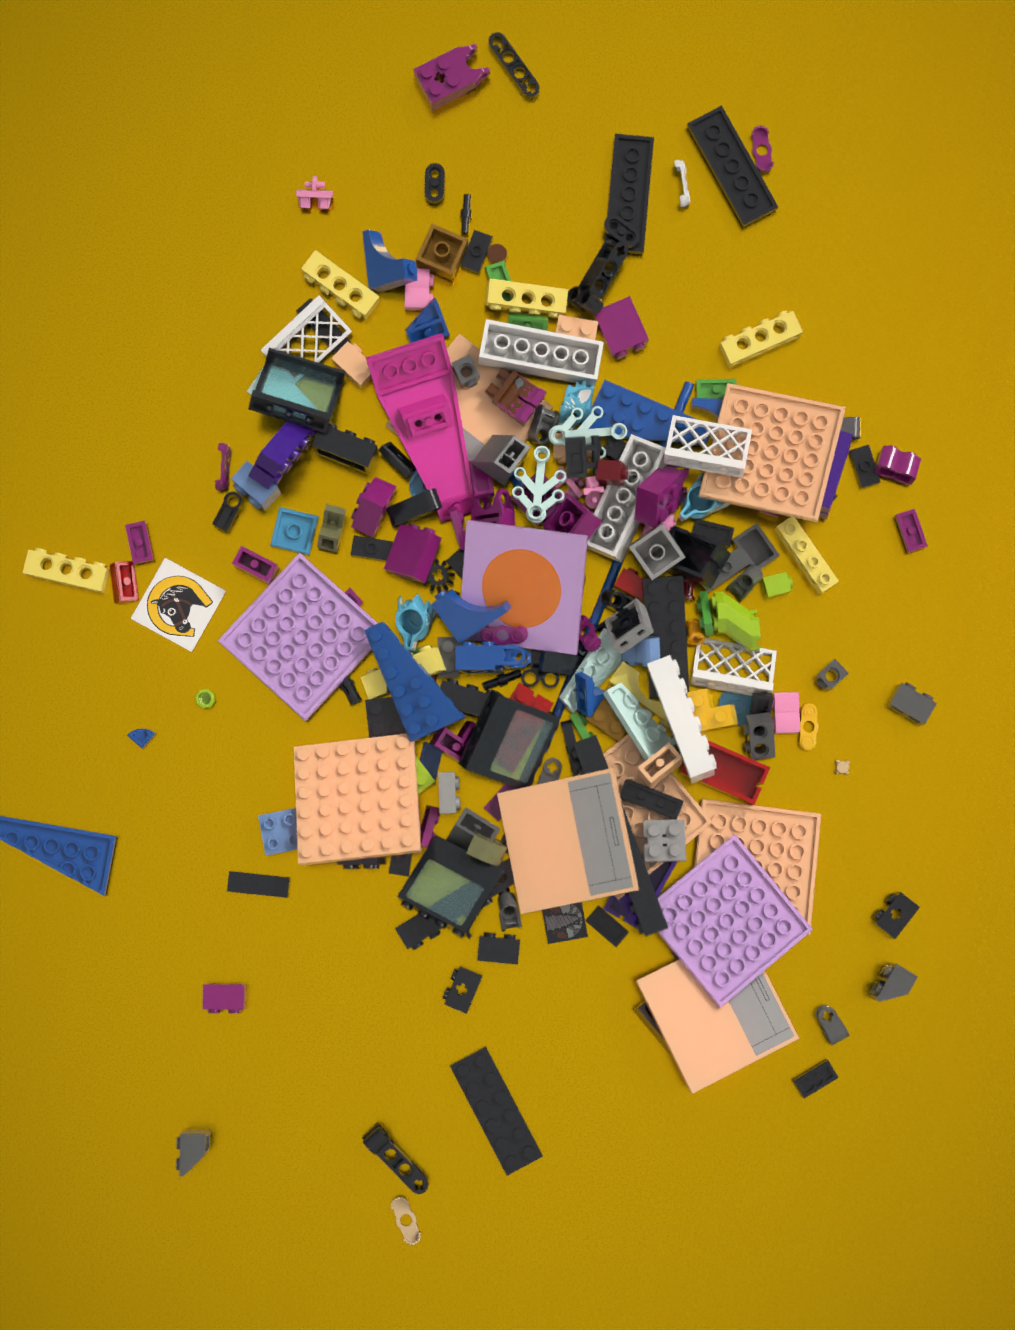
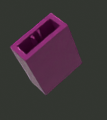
M630 296L603 307L598 314L593 315L594 321H598L597 328L611 359L615 357L621 359L628 355L627 352L635 350V352L640 351L648 344L649 338Z
M411 523L408 526L400 524L384 570L400 577L425 583L442 538L435 535L436 531L424 527L421 530L419 526Z

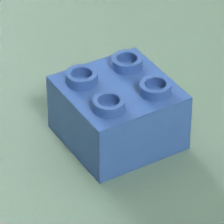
M246 461L231 478L234 483L233 487L241 496L247 495L249 497L248 500L258 510L262 508L266 511L281 492L274 483L269 489H266L248 475L253 465Z
M296 808L258 815L265 856L298 850Z

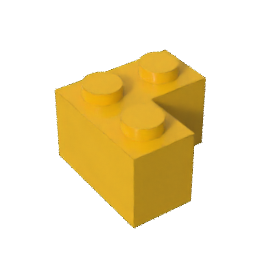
M711 689L687 693V697H691L695 712H693L694 717L698 716L702 725V731L700 732L738 725L735 705L729 704L715 707Z

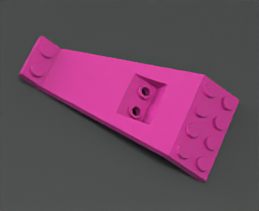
M442 333L366 357L376 394L427 490L433 488L437 490L443 508L437 510L440 522L451 519L448 509L456 506L458 512L462 511L463 515L471 513L475 497L454 373ZM436 414H440L439 418H434ZM417 420H421L420 424H415Z

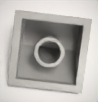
M660 523L656 528L651 529L629 545L630 550L651 580L685 558V555L663 523Z

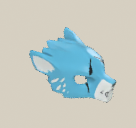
M583 380L581 385L579 382H576L575 387L567 386L564 402L560 408L558 425H562L569 418L572 409L576 407L583 410V417L576 420L569 430H573L575 426L586 420L591 414L593 385L588 386L586 381ZM580 410L574 411V413L576 414L575 417H579L581 415Z
M703 473L699 474L683 501V510L678 517L681 522L689 517L701 519L731 505L699 497Z
M416 594L413 600H406L405 604L402 596L398 598V611L396 612L395 623L398 631L403 636L404 647L410 651H415L417 642L429 633L432 621L437 614L429 601L425 604L423 603L419 594Z

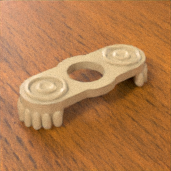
M395 1198L392 1201L391 1209L395 1213L396 1224L402 1231L404 1241L409 1245L417 1244L420 1241L421 1233L416 1224V1216L411 1211L406 1198ZM408 1214L412 1217V1223L409 1226L401 1224L400 1218L402 1215Z

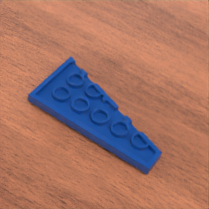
M604 380L592 408L600 406L604 413L602 417L596 419L589 429L612 427L615 423H622L627 428V434L623 439H629L632 434L647 441L667 442L673 415L691 419L696 418ZM596 408L593 412L594 415L599 416L601 410ZM675 423V428L679 433L687 429L685 424ZM617 427L615 433L617 435L621 434L622 428ZM704 427L694 429L699 437L707 432ZM691 432L682 436L687 444L695 440ZM710 436L702 440L705 445L707 444ZM677 439V440L674 441V442H677V443H681V441H680L679 439Z
M380 622L364 630L410 742L421 739L466 718L454 706L452 700L442 692L440 686L422 665L418 664L409 650H406L399 642L397 636L385 622Z
M0 816L1 841L21 850L25 854L99 894L106 895L117 836Z

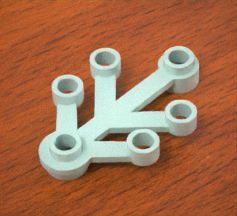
M594 406L591 414L577 430H569L576 420L583 417V410L576 407L572 409L571 415L562 425H556L550 429L549 440L555 445L563 444L565 446V437L585 436L586 444L591 443L589 438L591 435L613 436L616 439H623L627 434V428L622 423H615L612 427L589 429L596 419L602 417L604 413L600 406ZM596 408L601 410L599 416H595L593 413ZM575 410L581 411L579 417L573 415ZM617 427L622 428V433L619 435L615 433ZM557 431L562 432L560 439L555 438ZM602 447L604 453L602 456H600V458H603L606 455V450L604 447Z
M538 446L534 450V458L537 461L535 483L529 478L523 467H518L514 471L515 478L522 481L534 495L533 503L524 494V489L520 486L513 488L512 495L526 507L527 519L535 524L541 523L546 518V511L555 503H561L565 498L564 492L557 489L550 498L541 504L542 496L558 483H564L567 478L563 470H558L551 479L544 483L545 463L550 459V451L545 446ZM541 453L546 455L544 459L539 458ZM523 471L524 475L519 477L517 472ZM559 474L564 475V478L561 480L556 477ZM517 490L522 491L520 496L515 495ZM557 493L562 494L560 499L555 498ZM538 511L540 512V515L538 517H534L533 512Z

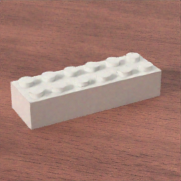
M486 319L478 364L572 383L579 382V384H582L583 380H585L586 385H593L595 387L604 342Z
M631 434L619 459L628 468V478L625 480L624 486L607 485L594 512L602 520V523L587 541V549L620 563L622 562L640 522L635 520L637 486L657 468L663 469L668 465L663 463L665 447Z
M669 655L648 663V672L680 755L683 757L682 760L691 783L715 775L714 769L717 768L713 754H708L709 743L705 735L701 736L702 725L698 716L694 717L693 715L695 710L691 697L687 698L685 695L688 693L684 679H679L678 677L680 669L676 659L672 660Z

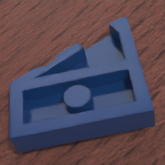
M436 298L432 299L405 329L410 343L442 333L443 337L450 335Z

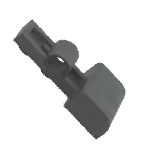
M758 523L732 539L731 542L736 549L731 552L723 569H718L720 574L712 588L702 585L706 591L710 592L746 566L756 565L762 569L780 556Z

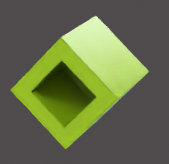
M787 572L761 579L766 599L785 595L792 591L793 581L791 576H787Z

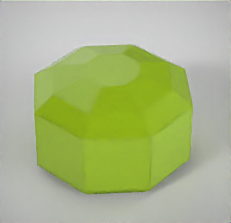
M208 689L199 690L195 696L196 704L203 709L211 708L215 703L214 693Z

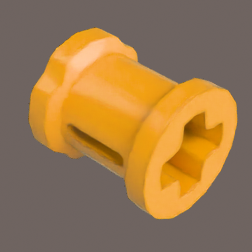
M688 620L686 622V630L688 632L687 643L689 645L702 644L705 641V636L701 632L699 620Z

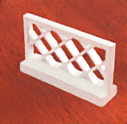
M318 296L266 344L261 351L266 356L269 348L287 351V353L289 351H301V358H303V351L315 352L314 362L319 363L352 330L322 297ZM324 308L330 313V322L318 321L319 312ZM308 323L316 324V336L304 335V326ZM318 324H330V336H318ZM332 324L341 325L346 332L340 337L332 336ZM302 329L301 335H296ZM293 337H301V349H289L290 340ZM304 337L315 338V350L304 349ZM318 338H330L327 350H318ZM287 343V349H283L282 347ZM318 352H323V353L317 358V353H318ZM279 369L293 385L304 377L299 375L296 379H293L288 371Z
M673 415L663 463L743 478L752 429ZM675 423H683L687 429L679 433L675 428ZM704 427L707 432L699 437L694 429ZM721 430L727 436L718 440L714 433ZM691 432L695 440L687 444L682 436ZM743 434L747 435V438L739 444L734 436ZM711 436L716 443L707 447L702 440ZM677 439L684 445L680 449L670 448L671 443ZM730 439L735 447L727 451L722 443ZM699 443L704 450L697 453L693 452L690 447ZM719 446L723 454L714 456L711 450ZM739 450L743 455L742 461L733 459L730 454Z
M705 638L702 644L709 645L713 649L705 655L700 649L701 644L696 645L690 685L752 696V693L772 694L777 651L760 648L759 651L750 652L740 644ZM728 648L733 654L725 658L719 650ZM743 651L749 652L752 658L745 662L739 654ZM716 653L721 661L713 665L708 657ZM762 655L771 656V662L764 665L759 657ZM734 657L741 663L735 669L728 662ZM704 660L710 667L706 671L697 669L698 664ZM754 660L761 667L755 672L748 666ZM725 664L730 672L721 674L717 668ZM744 667L750 675L743 678L739 676L737 671ZM764 671L769 677L768 682L760 681L756 675Z

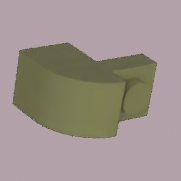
M326 504L317 548L337 553L344 530L346 509Z
M477 833L474 835L466 854L486 863L499 866L507 847L499 839L492 840Z

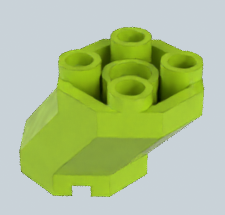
M715 592L711 599H709L710 611H713L714 614L712 619L713 631H716V634H726L750 652L759 651L760 645H756V641H761L759 617H754L757 614V609L748 610L724 592Z

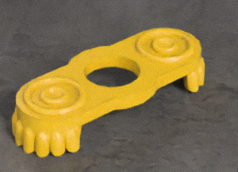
M806 703L799 710L801 712L800 740L797 744L803 751H809L816 745V733L819 729L817 708L811 703ZM806 721H811L814 724V730L810 733L805 732L803 729V724Z

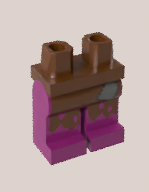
M502 368L496 376L498 380L504 383L502 387L498 388L491 383L485 393L492 399L494 405L498 406L524 427L534 413V410L537 409L545 398L547 392L541 388L539 389L514 370L511 373Z

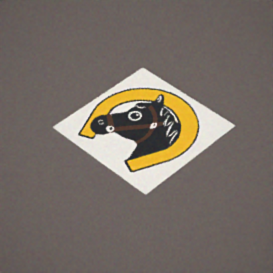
M165 558L131 619L192 652L226 591Z

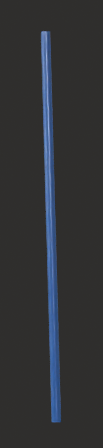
M685 381L675 405V410L684 412L694 387L693 383ZM661 442L660 446L666 448L667 442ZM626 554L621 563L615 560L612 562L589 622L594 627L598 626L605 609L601 601L602 593L607 589H613ZM586 627L583 635L590 631L589 627ZM583 645V647L581 648V650L587 652V650L585 649V646ZM572 675L566 676L552 711L560 718L565 705L559 697L573 677Z

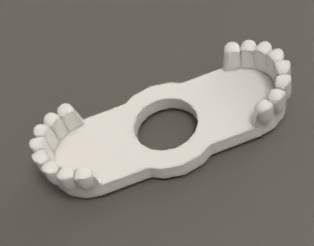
M675 160L674 163L677 171H681L684 195L680 196V206L685 207L690 205L686 167L683 160Z

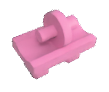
M313 176V181H305V187H311L312 190H296V197H299V206L301 208H311V197H318V208L329 209L331 198H333V191L317 190L318 188H325V182H318L317 176Z
M562 466L557 469V471L563 470L566 473ZM559 474L556 478L561 480L564 478V475ZM582 477L566 478L564 483L568 490L564 492V496L568 493L578 501L583 498V493L575 484L577 482L580 488L583 487L585 483L581 479ZM558 483L555 487H556V488H559V487H560L561 485H563L564 483H562V484H559V483Z
M596 476L584 478L585 489L581 491L583 495H586V505L589 508L595 509L602 497L600 493H604V486L599 487Z

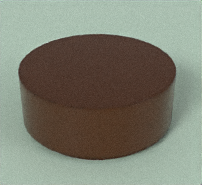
M493 244L487 251V258L492 264L501 261L505 262L507 251L503 245Z

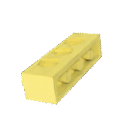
M316 250L301 268L304 275L303 278L310 284L316 283L320 286L319 290L327 296L329 294L334 296L335 301L342 307L346 305L352 309L350 312L359 319L363 317L366 320L380 302L377 294ZM323 271L329 273V276L325 279L318 277ZM337 283L345 285L342 290H336L334 287ZM357 294L361 296V299L358 302H352L350 300L351 296Z
M489 279L486 286L484 305L490 306L489 309L491 310L507 308L509 312L521 313L522 310L529 311V315L540 316V313L548 314L550 318H559V315L566 313L568 289ZM502 293H509L511 301H505L502 298ZM522 295L530 297V304L523 303ZM541 298H547L550 301V306H543Z
M783 311L777 314L773 320H762L758 323L759 326L755 328L749 326L742 329L739 335L733 336L731 334L724 337L719 348L728 368L800 337L803 331L794 311L789 313ZM780 326L783 333H775L773 327ZM762 334L765 337V341H757L755 335ZM744 342L747 348L744 350L739 349L737 343Z
M794 517L788 518L774 529L818 595L839 582Z
M35 548L34 551L28 549L23 574L104 594L110 572L108 568H105L106 564L95 561L93 564L85 563V559L74 557V560L67 559L65 554L55 552L54 555L46 554L47 550ZM47 560H51V568L48 570H44V562ZM71 565V572L64 575L62 572L63 567ZM89 569L91 576L88 579H83V571Z

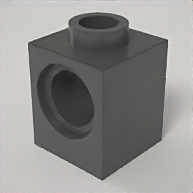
M470 354L452 362V369L461 388H471L478 384L477 381L480 380V375ZM465 369L471 370L472 375L470 377H464L461 375V372Z
M834 659L815 676L817 679L816 683L821 689L830 691L849 673ZM827 671L834 673L835 679L833 682L826 679L825 674Z

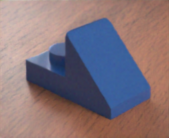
M583 672L575 673L577 711L590 717L605 697L603 695L605 691L594 687L593 677Z

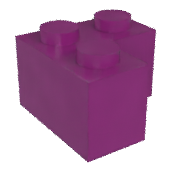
M374 477L371 483L367 482L363 493H360L356 504H359V506L352 513L351 519H353L351 528L373 537L380 527L384 513L392 501L397 486L377 477Z
M466 721L458 735L447 728H442L436 731L429 745L459 763L476 723Z

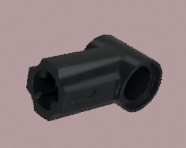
M229 492L224 496V502L212 525L226 532L229 531L239 510L244 505V500L238 493ZM232 497H238L239 499L235 507L229 505V500Z

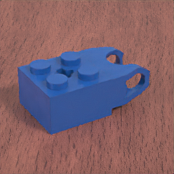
M462 642V646H455V670L464 674L504 673V669L525 668L531 664V653L516 645L494 644V642H481V645L474 644V642ZM522 653V658L516 661L517 654Z

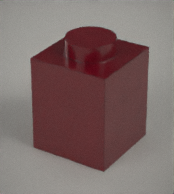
M598 460L596 480L600 485L624 486L625 480L628 478V468H626V465L622 461Z

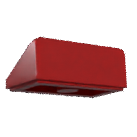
M133 561L110 564L114 603L138 601Z

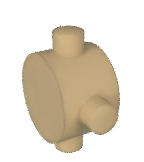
M837 760L835 773H845L848 775L850 762L848 760L846 762Z

